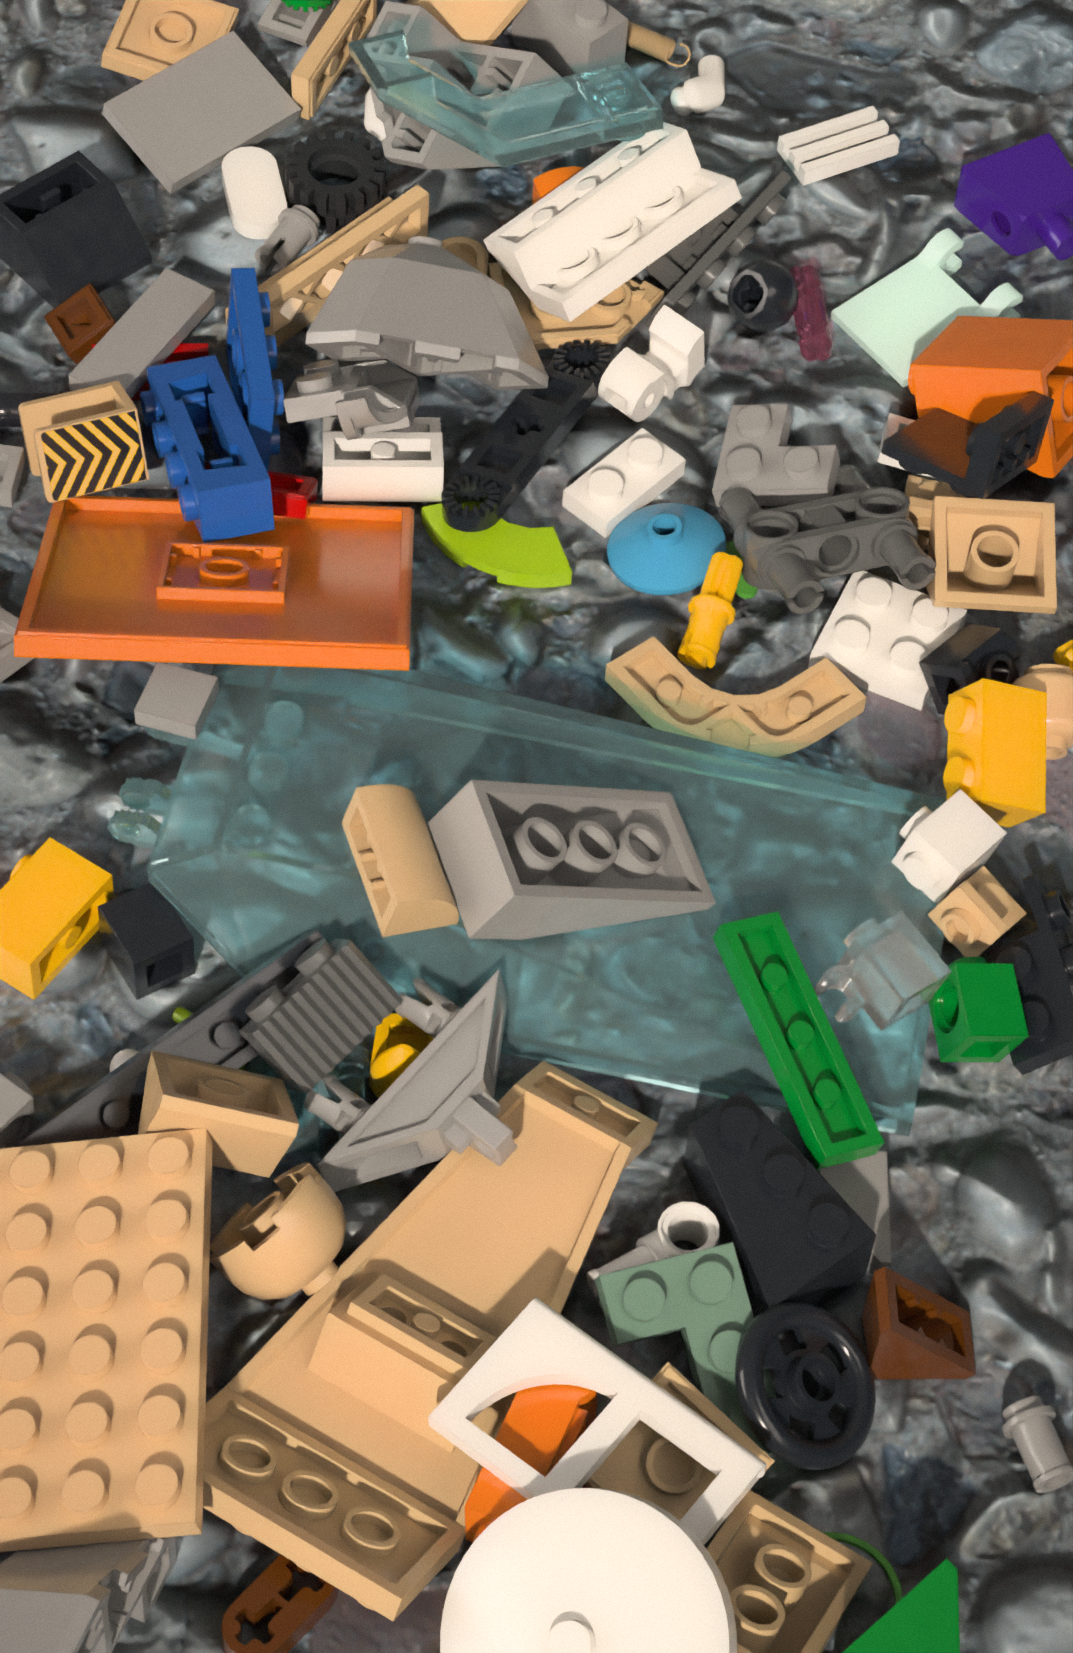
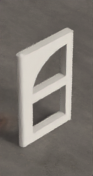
M537 1297L528 1303L527 1307L428 1416V1423L432 1429L526 1499L557 1490L582 1488L636 1423L641 1420L717 1476L680 1520L696 1535L703 1545L706 1544L758 1479L764 1476L767 1463ZM553 1384L579 1386L610 1398L611 1402L546 1477L470 1422L475 1416L496 1401L512 1393L536 1386Z

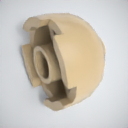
M309 1162L294 1166L273 1180L281 1189V1192L275 1191L254 1207L248 1202L244 1204L210 1243V1249L213 1252L210 1255L211 1263L229 1282L247 1295L261 1300L282 1299L302 1289L307 1296H311L327 1285L338 1272L339 1267L333 1262V1259L342 1248L345 1239L347 1222L343 1206L330 1185Z

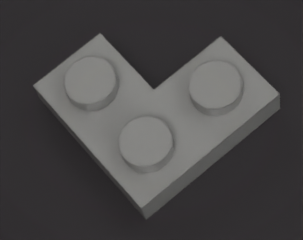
M788 403L732 405L712 488L716 506L720 507L719 501L722 496L736 487H744L750 490L759 506H788L832 497L840 466L837 446H787L793 420Z

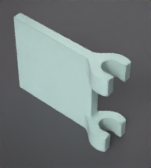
M950 228L937 233L916 258L831 311V319L903 388L908 385L910 364L957 316L1021 317L1013 307L1022 302L1023 295L1010 283L1006 282L998 286L980 305L949 277L962 265V260L954 252L963 248L964 243Z

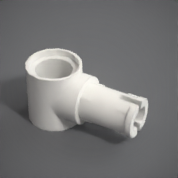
M683 1201L668 1207L662 1213L657 1229L639 1238L634 1250L587 1273L588 1286L595 1299L599 1297L595 1279L599 1275L717 1246L719 1223L716 1216L706 1206L696 1202ZM679 1240L690 1241L699 1248L683 1250L676 1247L672 1242Z

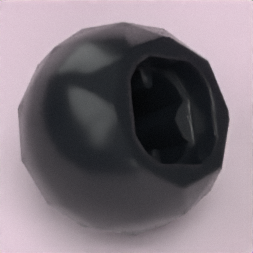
M757 260L739 268L729 284L727 295L731 315L749 330L763 333L774 331L786 325L797 310L799 298L795 277L785 267L771 260Z

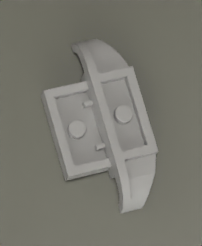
M335 359L307 364L303 367L304 373L297 375L283 399L288 423L338 415L343 434L347 440L362 438L365 434L411 427L421 402L417 378L388 359L361 360L356 362L355 365L339 367L338 360Z

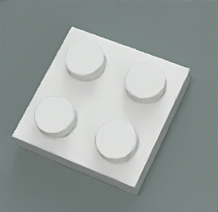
M866 571L852 573L811 651L808 667L810 668L827 657L855 686L921 711L930 691L919 662L964 626L968 610L964 608L933 607L931 599L927 594L916 590H909L903 585Z

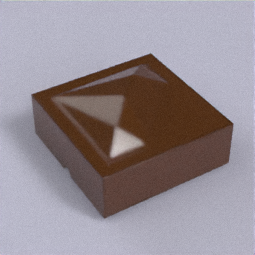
M91 283L44 316L64 351L76 365L92 350V344H97L117 322L101 295Z

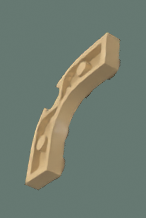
M654 636L606 664L604 679L643 720L676 745L708 756L731 760L778 758L801 750L863 713L867 698L827 657L781 686L761 694L733 695L712 689L693 676Z

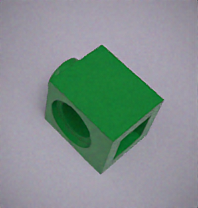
M982 957L961 958L950 963L947 970L926 989L940 1062L999 1063L1029 1037L1013 964L986 963V960Z

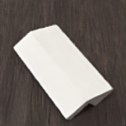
M654 119L486 237L483 241L487 250L538 309L571 322L742 199L735 179L701 168L687 129Z

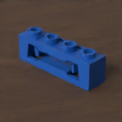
M216 355L146 367L149 391L140 392L142 413L146 426H152L154 443L159 458L165 457V466L171 489H178V499L184 521L194 520L203 543L275 530L270 477ZM208 423H211L213 445L219 459L209 461L211 469L206 470L204 450L198 436L209 434Z

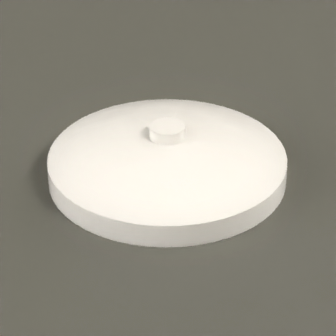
M570 1488L538 1495L514 1506L492 1522L473 1542L454 1573L447 1592L440 1630V1652L737 1653V1630L732 1602L722 1574L708 1550L685 1524L655 1503L636 1495L603 1488Z

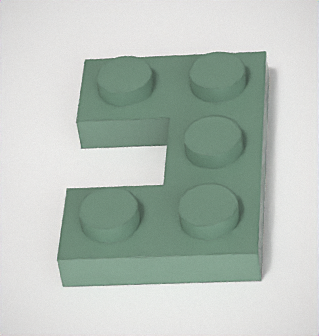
M733 1242L599 1275L595 1279L613 1348L680 1331L695 1387L769 1456L774 1455L762 1444L750 1428L742 1412L736 1391L735 1363L738 1346L754 1316ZM763 1369L768 1398H776L769 1369Z

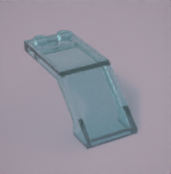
M403 30L348 42L350 55L380 101L500 167L614 140L634 141L643 137L647 132L664 129L661 106L627 62L477 97L409 59L406 34Z

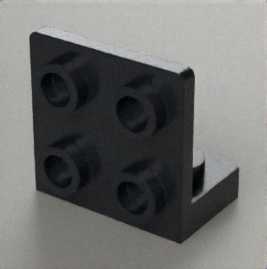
M1032 391L1012 405H1006L1000 413L986 422H980L978 425L944 409L934 408L885 439L881 453L897 460L899 465L909 472L928 474L950 484L951 489L960 495L984 499L1037 462L1054 399Z

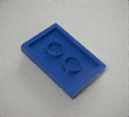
M231 268L225 344L230 388L264 466L268 471L270 455H279L280 452L279 423L277 419H273V416L283 415L284 412L282 380L272 379L271 371H276L277 368L275 335H265L264 327L270 326V299L268 292L258 291L255 268Z

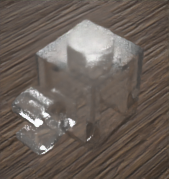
M901 911L880 924L875 918H870L857 926L844 940V944L848 947L836 966L828 968L823 973L814 990L817 996L829 989H838L846 995L848 1000L842 1004L834 1016L838 1022H847L853 1019L863 1008L880 1031H883L929 1003L952 971L906 914Z

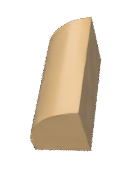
M392 784L357 787L342 820V826L382 937L458 924L459 911L416 795L408 788Z

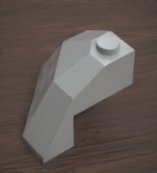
M385 1L362 46L364 62L372 69L375 83L370 86L375 114L383 122L386 138L381 141L384 156L391 163L428 170L508 166L550 136L573 90V87L536 53L461 42L426 9L418 5Z
M411 237L408 244L386 245L350 260L306 333V345L331 359L338 360V362L388 359L416 376L469 374L497 391L548 388L549 376L510 291L464 260L443 249V243L431 237Z
M175 1537L19 1550L14 1552L0 1563V1653H112L130 1617L143 1623L146 1622L177 1561Z

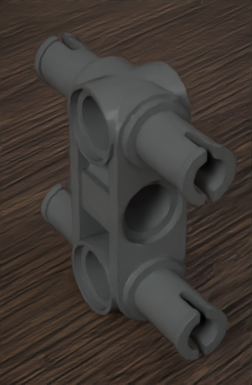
M845 465L839 468L832 497L762 510L750 490L744 487H736L726 492L719 501V506L723 508L719 510V514L735 532L733 540L736 550L743 558L742 576L749 585L759 589H777L785 599L789 609L797 614H806L813 611L823 600V595L819 592L824 591L818 580L890 566L905 588L918 590L928 585L936 573L934 569H931L936 567V563L917 543V528L909 519L910 501L903 492L894 488H872L859 468L853 465Z

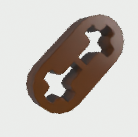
M280 1554L242 1592L223 1615L221 1635L224 1653H288L331 1609L337 1599L338 1588L319 1578L320 1590L315 1592L309 1587H304L288 1602L285 1599L293 1590L292 1573L297 1571L303 1576L311 1573L302 1570L293 1561ZM272 1612L275 1614L268 1624V1643L263 1644L257 1639L249 1641L247 1645L241 1643V1624L246 1622L255 1628L261 1625Z

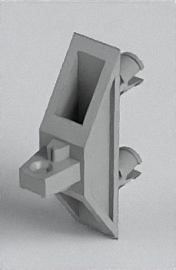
M500 969L462 1008L431 987L423 978L412 980L417 997L421 1002L400 993L403 1001L401 1005L395 1008V1012L402 1018H407L434 1039L374 1104H368L339 1082V1079L333 1074H326L323 1082L329 1096L334 1101L313 1090L308 1092L304 1102L305 1109L311 1114H316L343 1135L341 1140L317 1164L322 1178L330 1185L334 1192L442 1160L451 1150L461 1154L468 1146L498 1166H501L517 1149V1144L514 1143L512 1137L513 1131L495 1117L501 1111L500 1104L494 1100L508 1005V997Z

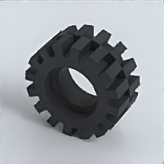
M335 130L325 131V139L322 140L314 133L307 136V145L299 140L294 145V153L289 152L286 157L285 197L287 207L292 208L294 205H302L309 208L318 217L320 224L326 225V233H336V226L344 225L345 227L385 199V159H382V152L377 146L371 149V141L365 137H362L356 143L354 142V133L348 131L344 132L343 138H335ZM340 178L351 181V183L333 186L323 184L320 181Z

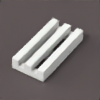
M870 106L781 135L778 138L777 151L804 186L898 155L900 140L895 134L888 135V124L885 120L877 121L878 111L874 106ZM873 140V141H871V142H868V143H865V144H862V145H858V144H861V143H864V142ZM827 155V156H825V157H822V158H819V159H816V160H813V161H810V162H807V163H803V162H806V161H809V160H812V159H815V158H818V157Z

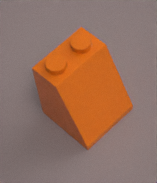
M957 316L910 364L908 386L911 394L915 395L918 418L934 408H941L978 425L980 422H986L1000 413L1006 405H1012L1030 392L1036 391L1054 399L1037 462L1027 470L1041 477L1055 478L1073 457V320Z

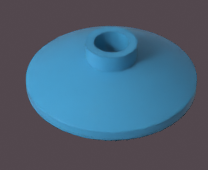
M682 503L654 504L632 512L616 525L607 544L608 562L614 575L626 586L651 595H675L703 585L712 555L721 551L726 553L727 550L726 537L718 521L704 510Z

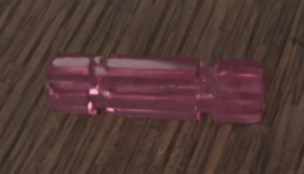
M811 264L805 267L796 265L789 272L795 277L799 292L797 310L793 315L797 335L802 339L799 341L801 355L809 362L816 359L825 361L831 356L833 340L831 330L827 327L829 320L823 291L818 287L821 285L819 271Z

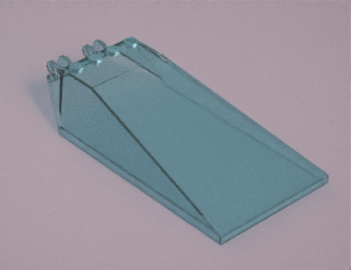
M215 664L211 675L218 677L219 693L197 740L142 726L145 728L148 736H152L154 739L166 740L168 743L187 746L173 790H170L157 780H143L141 777L126 778L125 783L121 786L118 797L121 798L124 806L137 811L115 810L113 817L110 818L107 829L113 835V838L118 839L119 842L123 841L126 844L132 843L134 846L153 849L147 865L148 881L242 977L248 975L311 929L318 930L323 939L325 938L329 944L335 939L351 940L399 995L403 993L419 1002L421 1001L417 997L412 981L416 978H423L431 987L462 1008L500 969L508 997L501 1053L538 1061L544 1060L548 1063L728 1099L743 1089L758 1106L790 1112L712 938L720 924L778 911L879 1131L909 1137L931 1016L926 989L937 980L944 934L927 915L937 905L923 891L915 888L906 879L904 873L891 861L906 841L899 832L909 819L924 806L934 812L946 802V799L412 669L403 671ZM470 780L671 792L716 903L708 910L523 940L469 939L460 913L458 924L382 937L342 826V820L357 787L378 784L399 785L411 790L417 797L426 824ZM149 814L163 816L162 823Z

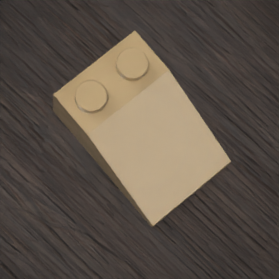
M751 1490L730 1513L706 1548L719 1568L729 1591L736 1622L737 1653H822L873 1562Z

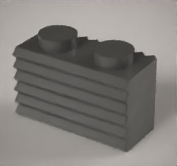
M324 938L313 944L295 962L294 966L300 973L282 990L277 985L269 987L245 1011L251 1020L239 1030L240 1034L291 1090L305 1094L313 1090L315 1085L334 1069L335 1065L340 1063L347 1054L351 1053L354 1047L360 1044L364 1037L372 1033L373 1029L381 1024L383 1019L389 1016L403 1001L401 996L351 940L335 939L329 944Z

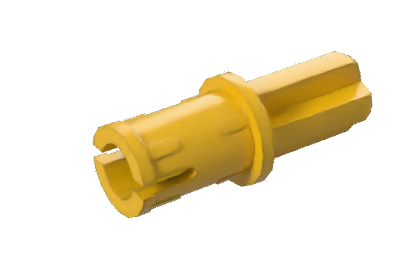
M723 551L713 554L700 594L693 596L689 601L688 610L691 615L677 656L681 662L690 667L702 670L706 669L707 666L709 668L714 667L724 631L727 625L732 624L735 619L736 612L731 604L743 567V561L737 555H729Z

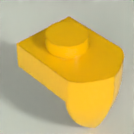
M391 1013L384 1018L382 1023L376 1026L369 1071V1087L379 1098L434 1039L407 1018H402L395 1013Z

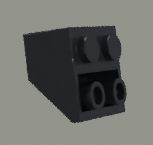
M79 150L0 194V259L53 308H56L89 283L101 293L152 263V255L114 182Z

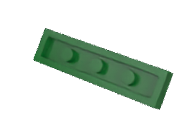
M779 912L720 924L712 938L816 1170L875 1155L884 1144V1140Z

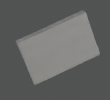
M231 31L105 102L102 115L165 189L172 194L222 165L224 157L232 150L240 147L254 146L297 121L301 108L238 35Z

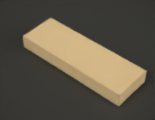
M377 0L339 1L291 73L292 99L301 108L299 117L310 120L314 116L376 21Z

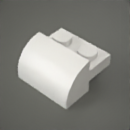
M323 417V501L441 502L444 460L440 418L414 417L411 427L365 434L362 438L347 440L343 434L338 417Z

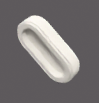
M247 146L234 149L222 161V184L232 225L239 234L247 238L257 240L268 239L279 225L278 216L282 210L287 208V201L276 159L271 153L258 147Z

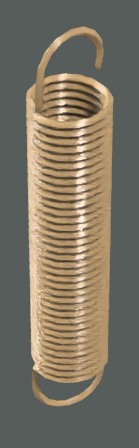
M628 21L626 46L675 67H682L690 60V49L687 45L679 43V46L685 47L688 51L687 60L683 64H674L668 61L675 49V40Z

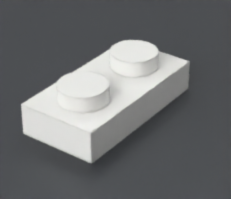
M641 428L564 489L562 506L606 538L625 517L645 507L684 475L686 459L648 431Z

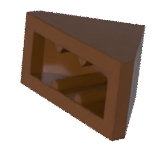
M887 1267L875 1270L861 1316L864 1351L872 1369L874 1380L967 1379L976 1375L969 1312Z

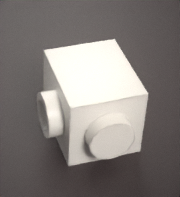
M960 789L934 812L924 806L909 819L899 832L906 841L891 862L904 873L906 879L915 888L923 891L938 905L961 883L969 879L984 866L1007 832Z

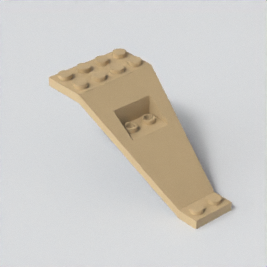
M544 1060L514 1084L498 1101L501 1111L495 1117L513 1131L512 1137L514 1143L517 1144V1149L501 1166H498L470 1146L461 1154L451 1150L339 1267L332 1280L317 1293H314L239 1373L206 1403L203 1508L230 1523L239 1532L255 1538L290 1559L302 1570L313 1573L356 1599L362 1606L378 1612L391 1621H394L459 1551L466 1535L464 1506L483 1467L432 1429L428 1423V1416L534 1298L537 1297L559 1314L562 1313L622 1171L650 1145L658 1122ZM517 1392L491 1404L470 1422L493 1439H496Z

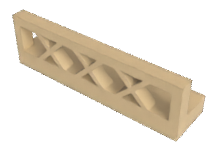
M417 184L395 200L388 196L260 284L258 291L268 292L270 299V326L264 327L265 335H275L278 347L311 324L350 260L386 245L408 244L411 237H428L429 193ZM228 307L225 309L226 325L228 318Z

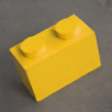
M983 678L948 695V705L944 716L945 728L948 731L947 765L943 774V785L947 791L946 801L961 789L999 826L1009 828L1046 813V692Z
M51 837L33 855L27 854L21 858L14 867L9 881L0 890V979L35 1000L100 929L97 906L108 902L114 896L112 874Z

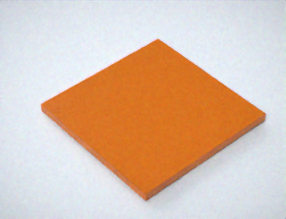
M83 495L54 502L15 630L14 657L409 671L414 509H411V507L311 504L306 520L274 515L275 530L203 543L194 520L184 521L179 499Z

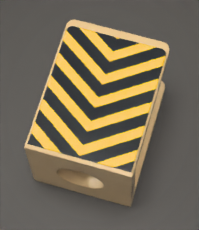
M119 380L23 402L19 405L18 411L29 467L34 476H41L44 494L48 502L54 503L149 480L137 408Z

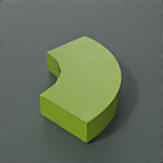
M464 502L462 503L463 510L466 505L469 506V510H473V505H476L477 508L480 509L479 504L483 502ZM442 503L421 507V522L426 532L437 547L461 567L466 568L470 565L480 571L497 576L498 583L510 586L551 588L571 585L572 570L554 527L528 528L508 523L501 518L494 526L486 530L463 532L450 527L444 521Z

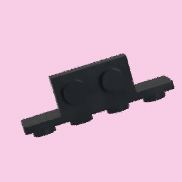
M1035 874L1022 880L1038 930L979 955L986 960V963L1013 964L1029 1037L1011 1051L1010 1056L1013 1066L1022 1075L1073 1054V943L1070 944L1065 927L1073 924V919L1061 892L1058 889L1049 891Z

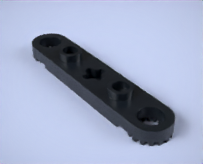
M574 340L572 346L569 343H565L563 348L559 347L556 350L553 359L544 367L549 376L548 388L524 389L461 465L459 474L452 480V483L445 485V490L441 493L442 514L444 521L450 527L463 532H478L494 526L598 397V386L601 377L611 363L609 351L606 352L604 345L599 347V343L596 341L590 345L589 340H584V344H579V340ZM589 365L590 371L584 368V373H580V368H577L574 372V366ZM467 501L483 502L479 504L480 509L473 505V510H469V506L466 505L463 510L462 503Z

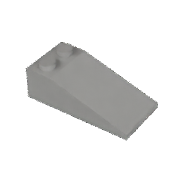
M470 780L427 823L469 939H530L708 910L716 903L671 792Z

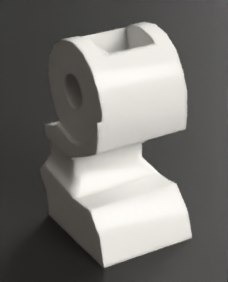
M665 304L657 313L649 328V351L645 355H641L625 347L609 364L598 386L599 397L635 422L643 421L650 416L659 405L663 396L670 400L674 396V391L679 387L690 386L695 376L705 366L704 331Z

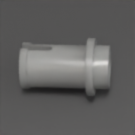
M294 205L292 208L282 210L278 216L279 225L255 252V259L264 271L276 260L277 264L271 270V275H275L291 264L305 246L313 245L319 237L318 229L320 222L315 213L309 208L302 205Z
M1040 1396L1027 1397L1008 1406L1002 1412L1005 1424L1002 1426V1433L1004 1437L1014 1440L1033 1480L1032 1485L1037 1493H1046L1073 1480V1465H1071L1052 1423L1056 1417L1054 1408L1050 1405H1044Z

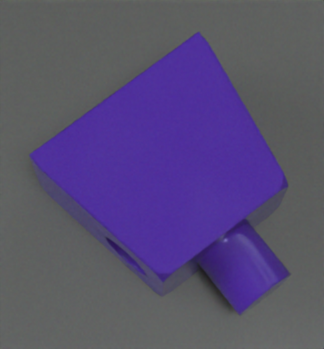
M1049 133L962 166L954 207L1009 255L1020 256L1046 246L1057 260H1065L1073 256V169Z

